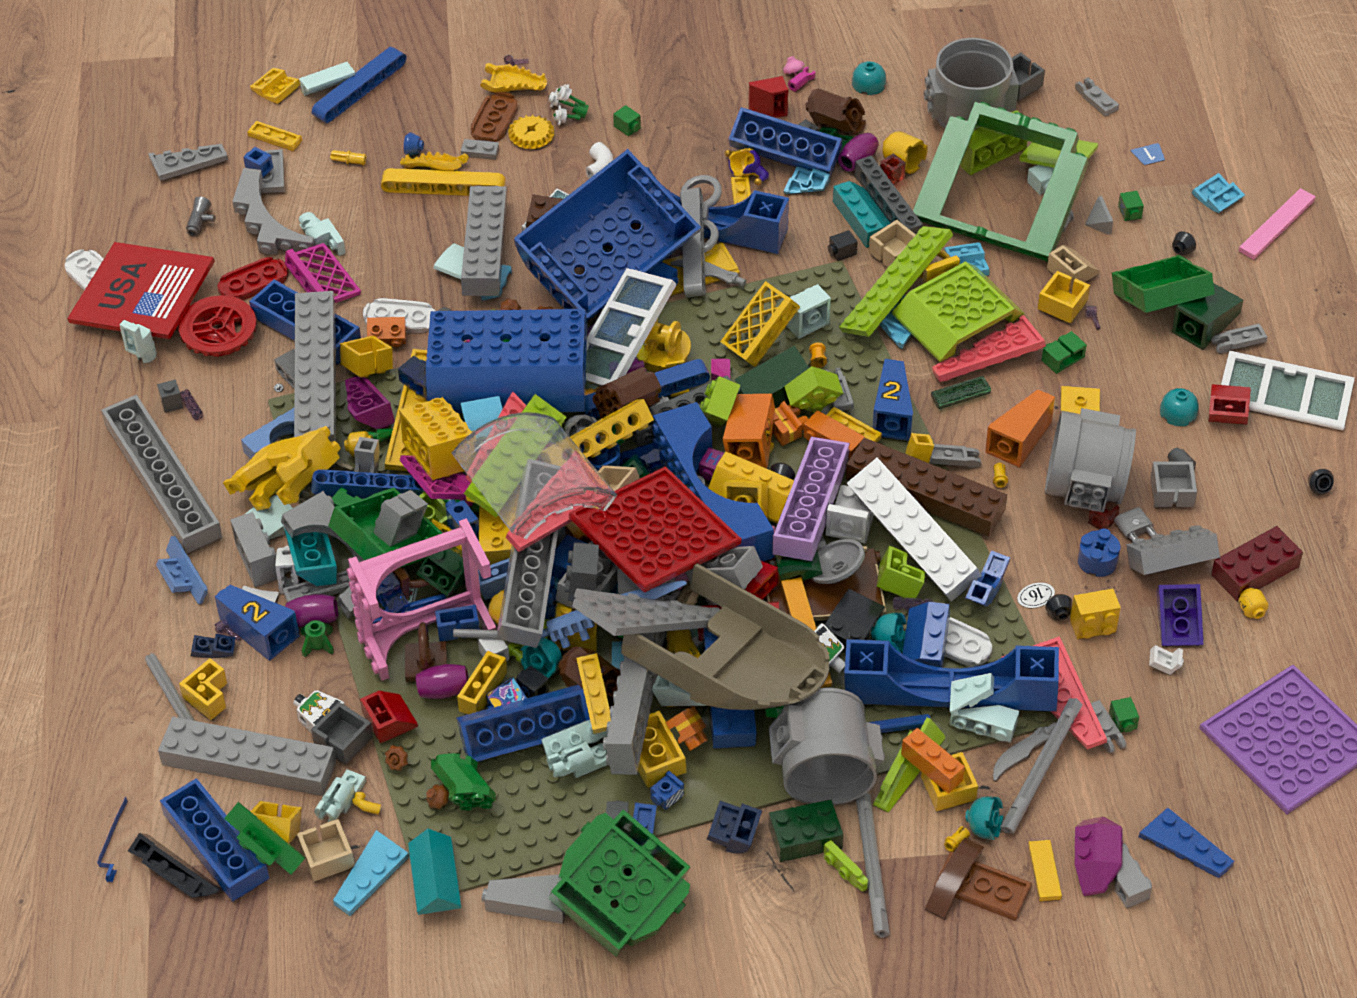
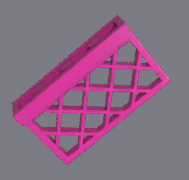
M325 243L297 252L293 249L286 251L285 265L306 293L333 291V293L338 294L334 297L335 303L361 295L359 287ZM322 250L325 256L317 255L315 252ZM300 257L310 258L309 262L301 260ZM316 259L322 261V264L319 265L312 263V260ZM325 262L333 264L334 268L324 266ZM309 267L319 270L318 274L310 272ZM325 271L332 274L331 277L321 275V272ZM336 274L343 276L344 279L340 280L333 277ZM318 280L326 281L328 285L319 284ZM331 283L341 285L340 289L330 287ZM346 286L352 288L353 291H345L343 290V287Z
M400 456L399 461L431 499H459L460 501H465L468 506H472L473 502L467 501L466 495L463 494L471 484L463 472L432 480L414 456Z

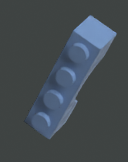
M294 408L241 439L243 452L252 459L260 449L274 443L278 438L294 434Z

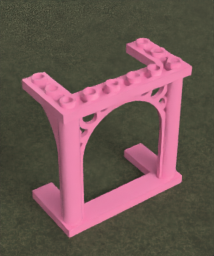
M467 518L459 521L460 528L362 562H358L357 557L348 559L349 568L347 569V574L350 579L351 599L355 606L353 607L356 617L355 624L359 631L357 632V637L360 644L364 643L365 655L367 659L371 658L372 670L374 674L379 675L381 681L389 678L386 660L392 645L407 632L417 629L421 622H425L427 625L436 622L435 611L476 605L478 620L483 630H496V626L481 599L478 574L479 570L483 579L491 577L490 563ZM458 545L462 546L466 592L405 613H390L379 608L376 592L381 582L391 572L409 562ZM378 617H383L379 622L372 624Z

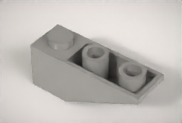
M1123 843V866L1114 880L1115 892L1127 909L1150 898L1152 883L1148 877L1143 875L1139 863L1133 860L1127 845Z

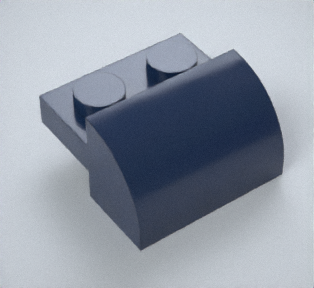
M720 800L706 840L725 846L726 852H747L751 847L762 810L743 803L741 807H737Z

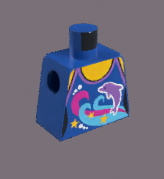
M513 677L486 695L488 707L480 711L524 700L527 697Z

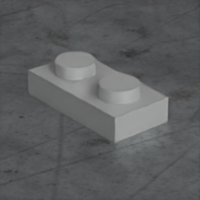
M464 139L461 155L467 154L473 158L496 160L499 142Z

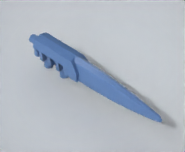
M677 581L661 584L645 593L641 589L628 593L636 594L640 598L656 599L686 585L687 582ZM578 610L547 621L548 628L543 629L541 638L551 636L553 642L559 639L562 647L567 648L570 646L567 638L568 635L571 636L579 632L582 641L590 638L587 628L594 627L595 623Z

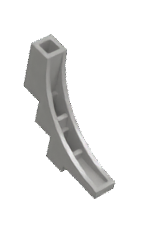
M243 168L232 202L235 213L247 214L244 221L246 231L252 234H259L257 238L259 252L277 255L278 249L300 251L315 246L314 237L287 229L268 213L261 200L263 185L261 170Z

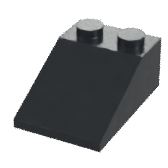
M848 589L831 613L825 626L844 645L843 650L846 651L847 639L867 640L869 638L872 628L875 627L885 606Z

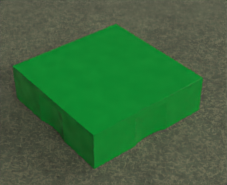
M1180 255L1112 272L1114 294L1145 313L1215 294L1213 274L1200 266L1194 265L1191 261Z
M395 488L375 493L365 499L354 500L334 507L328 525L364 560L443 533L428 518L423 516L416 535L391 547L375 535L373 531L376 526L375 522L381 512L382 503L401 494ZM426 557L421 558V559H418V560H415V561H412V562H409V563H407V564L401 566V568L404 567V566H407V565L416 563V562H418V561L424 560V559H426Z

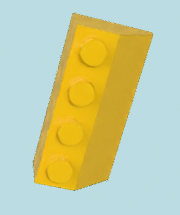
M725 451L715 468L708 488L723 497V482L725 481L768 482V520L778 524L794 480Z

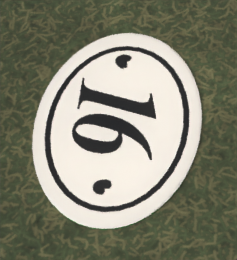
M1034 583L1023 588L1019 592L1017 599L1019 604L1024 607L1037 608L1045 605L1048 599L1054 596L1055 591L1047 583Z

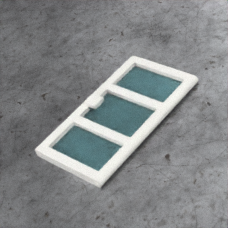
M626 268L587 337L586 383L601 387L626 375L677 285L673 280Z
M1229 351L1221 385L1251 387L1250 411L1343 431L1354 377Z

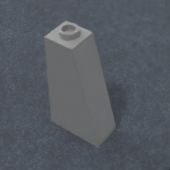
M559 875L490 880L488 888H484L482 893V902H485L486 911L563 923L565 913L549 900L550 892L557 885Z

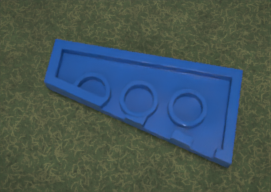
M1169 808L1165 809L1139 832V838L1154 842L1155 846L1162 850L1164 848L1175 853L1176 857L1193 862L1194 866L1217 878H1220L1234 865L1233 859Z

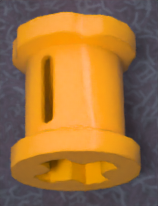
M813 343L809 346V352L812 356L811 366L822 368L827 364V358L825 357L826 347L823 343Z

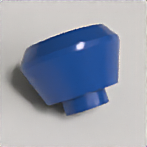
M412 132L405 135L404 153L406 155L414 156L423 151L424 140H421L420 136Z

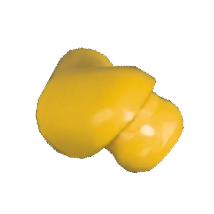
M355 792L354 798H352L355 806L362 811L379 814L381 804L366 801L365 793Z

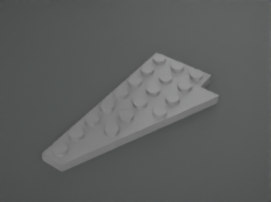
M576 589L574 597L577 599H574L572 605L573 608L614 636L707 628L709 620L721 610L715 607L709 608L681 604L675 600L667 602L640 598L633 593H628L626 596L585 589Z

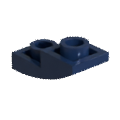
M215 634V638L194 635L190 656L202 658L233 656L236 637Z

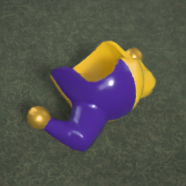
M745 148L737 151H725V156L729 157L730 171L736 177L754 175L758 177L754 180L757 186L769 178V173L761 165L760 156L755 150Z

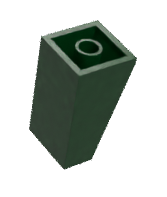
M1213 283L1214 295L1184 302L1176 307L1172 333L1201 350H1204L1211 343L1213 336L1219 335L1241 313L1244 301Z
M794 345L737 377L735 382L740 384L739 394H772L774 406L778 408L784 401L787 405L790 404L785 385L809 369V366Z

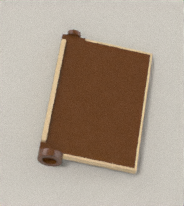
M863 546L865 557L860 568L853 575L838 583L820 584L814 582L811 578L803 581L801 575L789 578H802L814 621L828 620L848 589L885 606L883 591L877 587L879 573L877 563L881 562L880 551H875L874 548L867 549V546ZM776 555L775 558L763 561L765 563L778 567ZM778 571L779 583L766 596L767 602L778 601L779 610L790 615ZM886 606L881 616L887 613Z

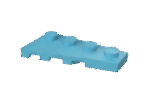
M376 830L333 899L334 905L351 916L409 858V853Z

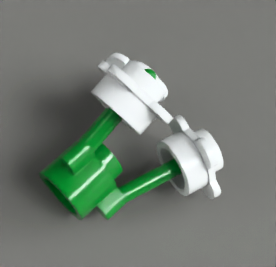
M568 84L561 85L556 89L555 93L552 92L549 95L550 108H553V106L558 107V110H555L553 114L554 120L558 122V126L561 123H565L566 118L580 120L582 117L585 119L589 105L585 104L586 102L571 95L572 89L569 88ZM570 98L571 100L575 101V103L573 104L566 100ZM560 103L573 107L572 113L575 114H567V110L562 109Z

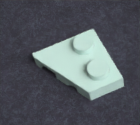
M992 673L951 681L950 713L952 717L959 715L958 710L966 705H969L971 708L980 700L993 695L994 677Z

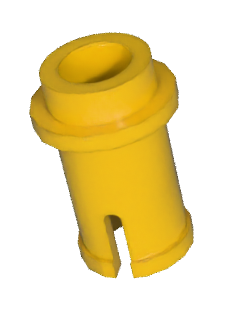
M996 463L993 466V484L998 488H1003L1008 483L1006 466L1002 463Z
M960 826L951 837H946L944 842L946 850L954 852L964 838L968 839L970 837L969 830Z

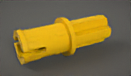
M333 150L331 151L330 159L346 162V164L365 165L367 156L366 154L353 153L350 150L348 152Z

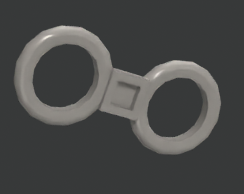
M699 175L688 180L682 186L681 191L691 189L701 183H708L714 187L713 195L710 199L703 202L704 227L711 231L710 239L704 244V252L706 253L715 246L719 237L718 228L713 222L708 220L709 208L714 206L720 199L722 188L716 178L710 175Z

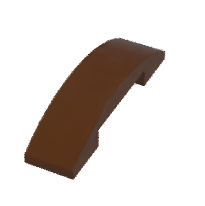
M967 838L962 840L940 875L927 902L925 911L945 920L955 902L958 891L972 866H975L984 850V846Z

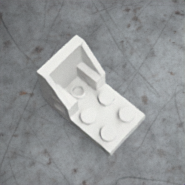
M841 485L835 505H828L826 536L853 539L860 543H866L874 515L853 493L849 486Z

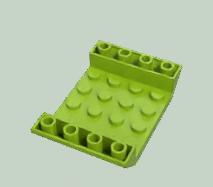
M966 261L909 291L892 311V315L939 362L953 356L957 344L1003 319L1012 323L1022 315H1025L982 271Z

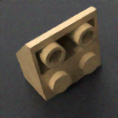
M1064 245L1049 253L1047 269L1053 274L1059 271L1071 276V290L1075 279L1086 282L1100 273L1096 267L1077 251Z

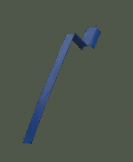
M126 797L115 817L97 861L99 867L108 868L105 877L107 883L113 882L117 870H113L114 864L101 863L128 802Z

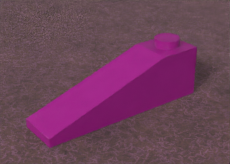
M357 375L345 380L348 412L355 420L376 429L386 428L390 424L395 423L390 402L366 377L363 378Z

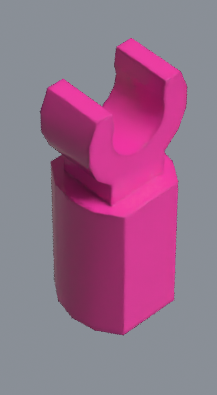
M809 67L803 68L802 72L788 82L789 89L796 92L808 80L815 78L816 71L809 73Z

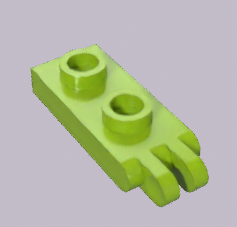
M831 840L824 844L825 861L829 865H833L844 880H848L859 890L866 891L868 879L862 874V870Z

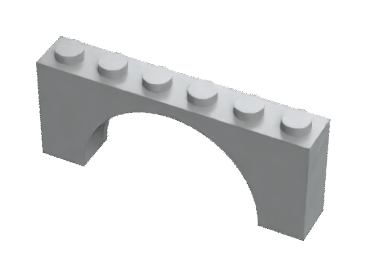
M324 491L282 514L281 523L291 538L309 532L329 534L343 542L352 553L353 558L357 557L358 562L364 561L328 526L335 504L330 496H326ZM387 577L377 589V601L389 595L391 584ZM350 587L340 594L337 600V604L348 619L354 616L353 607H355L351 599L352 592Z

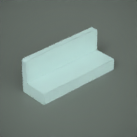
M344 62L299 78L302 93L306 96L343 83L349 77L354 76L355 71L348 62Z

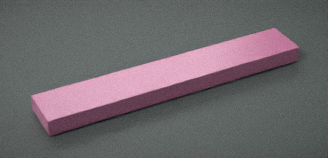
M1300 188L1239 247V252L1254 260L1315 201L1316 196Z

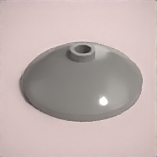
M842 539L831 542L819 549L818 553L823 574L811 579L820 584H834L853 575L860 568L865 557L862 544L853 539Z

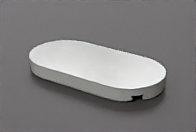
M82 249L74 251L66 258V273L85 290L102 263L103 258L93 250L84 251Z
M379 298L364 307L363 319L367 325V318L405 317L406 333L418 334L429 331L430 311L436 310L425 302Z
M950 617L944 656L966 666H978L985 663L992 653V644L988 635Z

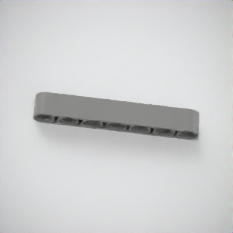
M698 187L681 191L682 207L701 226L700 232L683 245V278L686 298L706 294L703 195L701 188Z

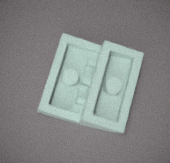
M457 244L451 245L436 261L434 269L461 279L464 247Z
M277 495L270 497V508L256 511L253 507L245 513L253 512L256 519L260 518L263 525L262 531L267 533L269 540L284 535L281 516L293 509L290 504L284 505Z

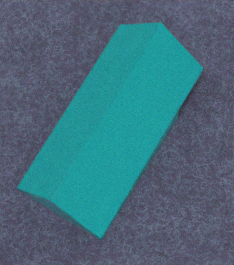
M428 828L408 843L417 915L462 908L452 839L448 835Z

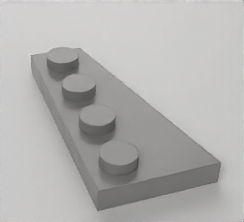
M222 144L200 146L197 150L185 148L182 149V152L171 153V150L163 151L164 154L160 155L148 153L160 181L228 160L227 153Z

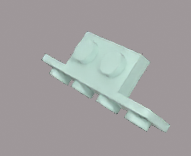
M587 720L545 737L541 741L548 757L555 753L560 754L562 750L572 748L584 742H587V744L598 742L608 734L607 731L593 734L591 721Z

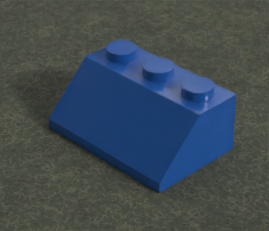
M927 602L909 608L903 655L926 665L943 668L950 620L949 604Z

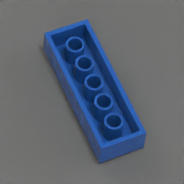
M740 107L729 136L730 147L740 150L751 148L759 156L810 171L814 168L830 174V178L842 149L841 138Z
M272 280L249 301L250 307L253 309L257 320L295 341V293L298 292L276 280ZM335 314L336 365L341 362L340 343L360 339L361 334L359 326Z
M708 628L703 630L704 652L719 638L711 633ZM709 706L713 748L755 746L756 724L754 710H732Z
M579 685L464 715L456 719L465 756H471L476 761H481L542 744L541 740L543 738L590 720L584 690Z
M197 778L160 800L163 815L232 902L270 879L267 865L261 863L256 858L254 852L250 849H244L239 844V840L236 837L240 832L224 819L227 815Z

